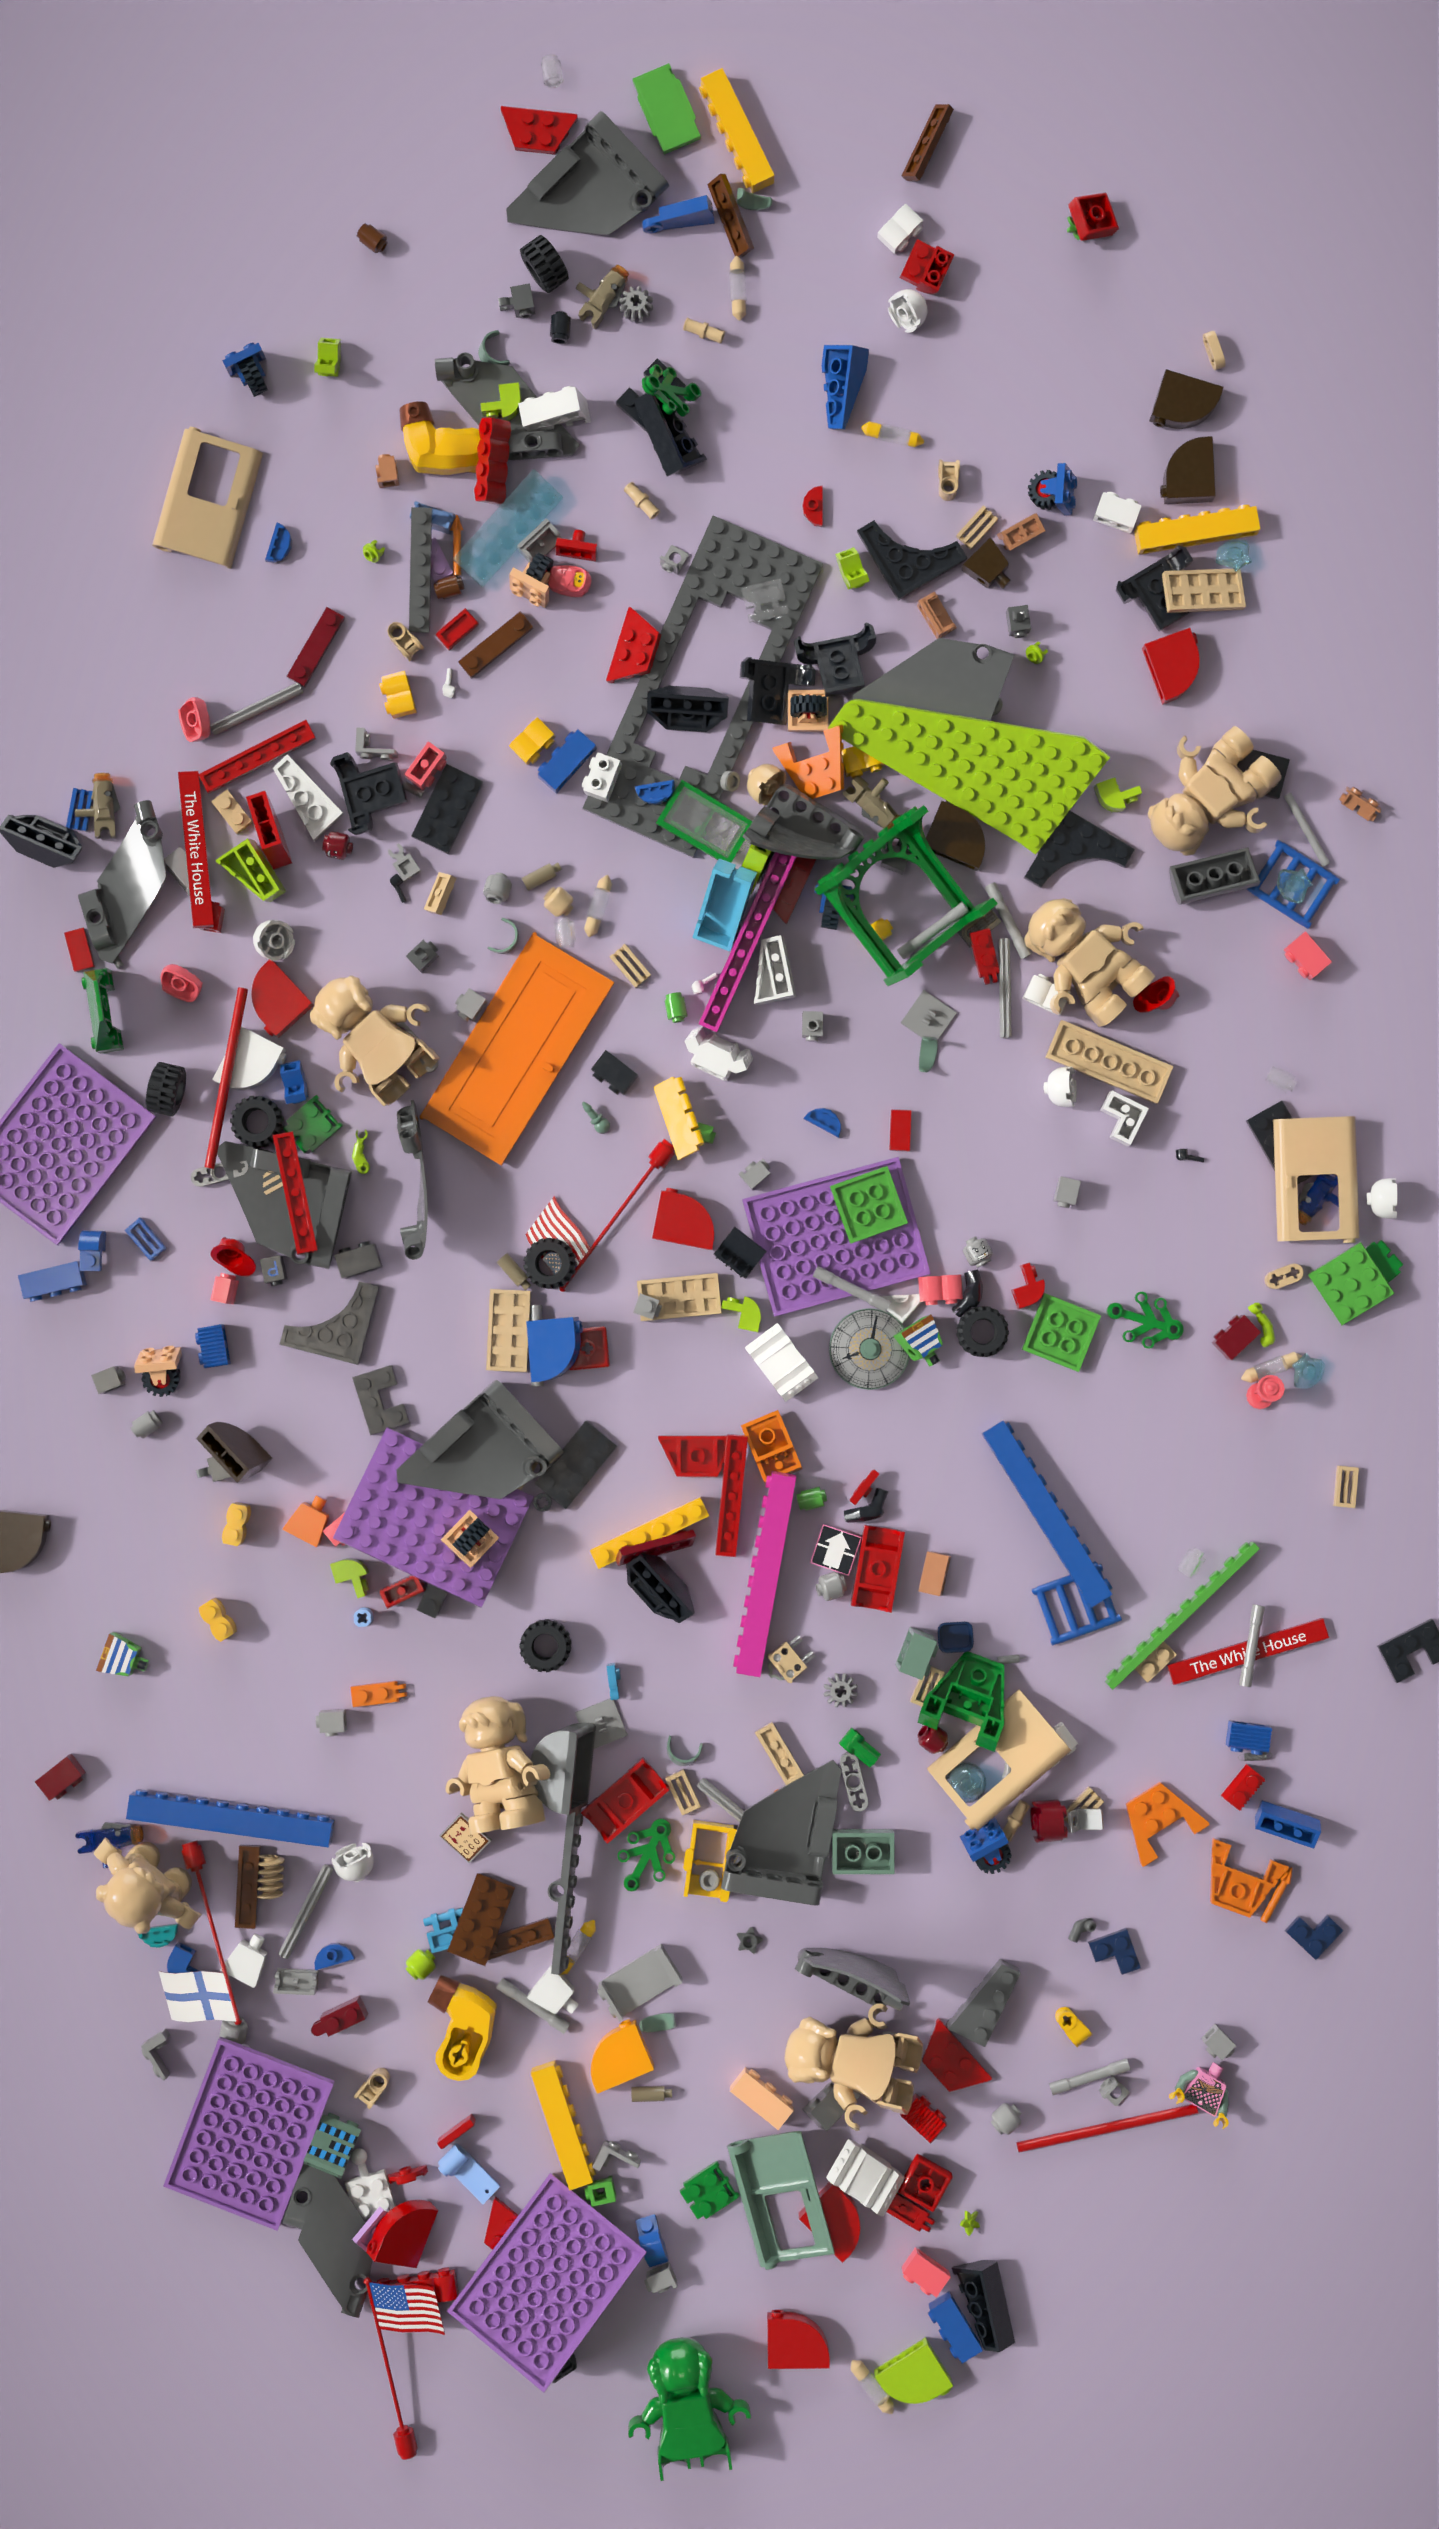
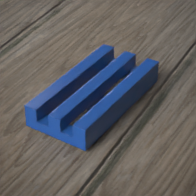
M73 788L66 828L88 831L90 817H84L83 826H80L81 817H76L75 825H73L78 794H80L78 809H83L85 795L88 796L86 809H91L93 791Z
M141 1217L125 1229V1232L150 1261H153L155 1257L167 1249ZM139 1223L151 1236V1238L157 1243V1245L160 1247L159 1249H157L153 1245V1243L148 1239V1237L137 1226ZM133 1228L154 1252L152 1255L131 1231Z

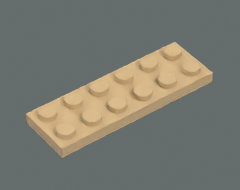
M1060 1020L1045 1056L1049 1060L1066 1067L1072 1066L1074 1070L1155 1104H1158L1173 1069V1066L1063 1020Z

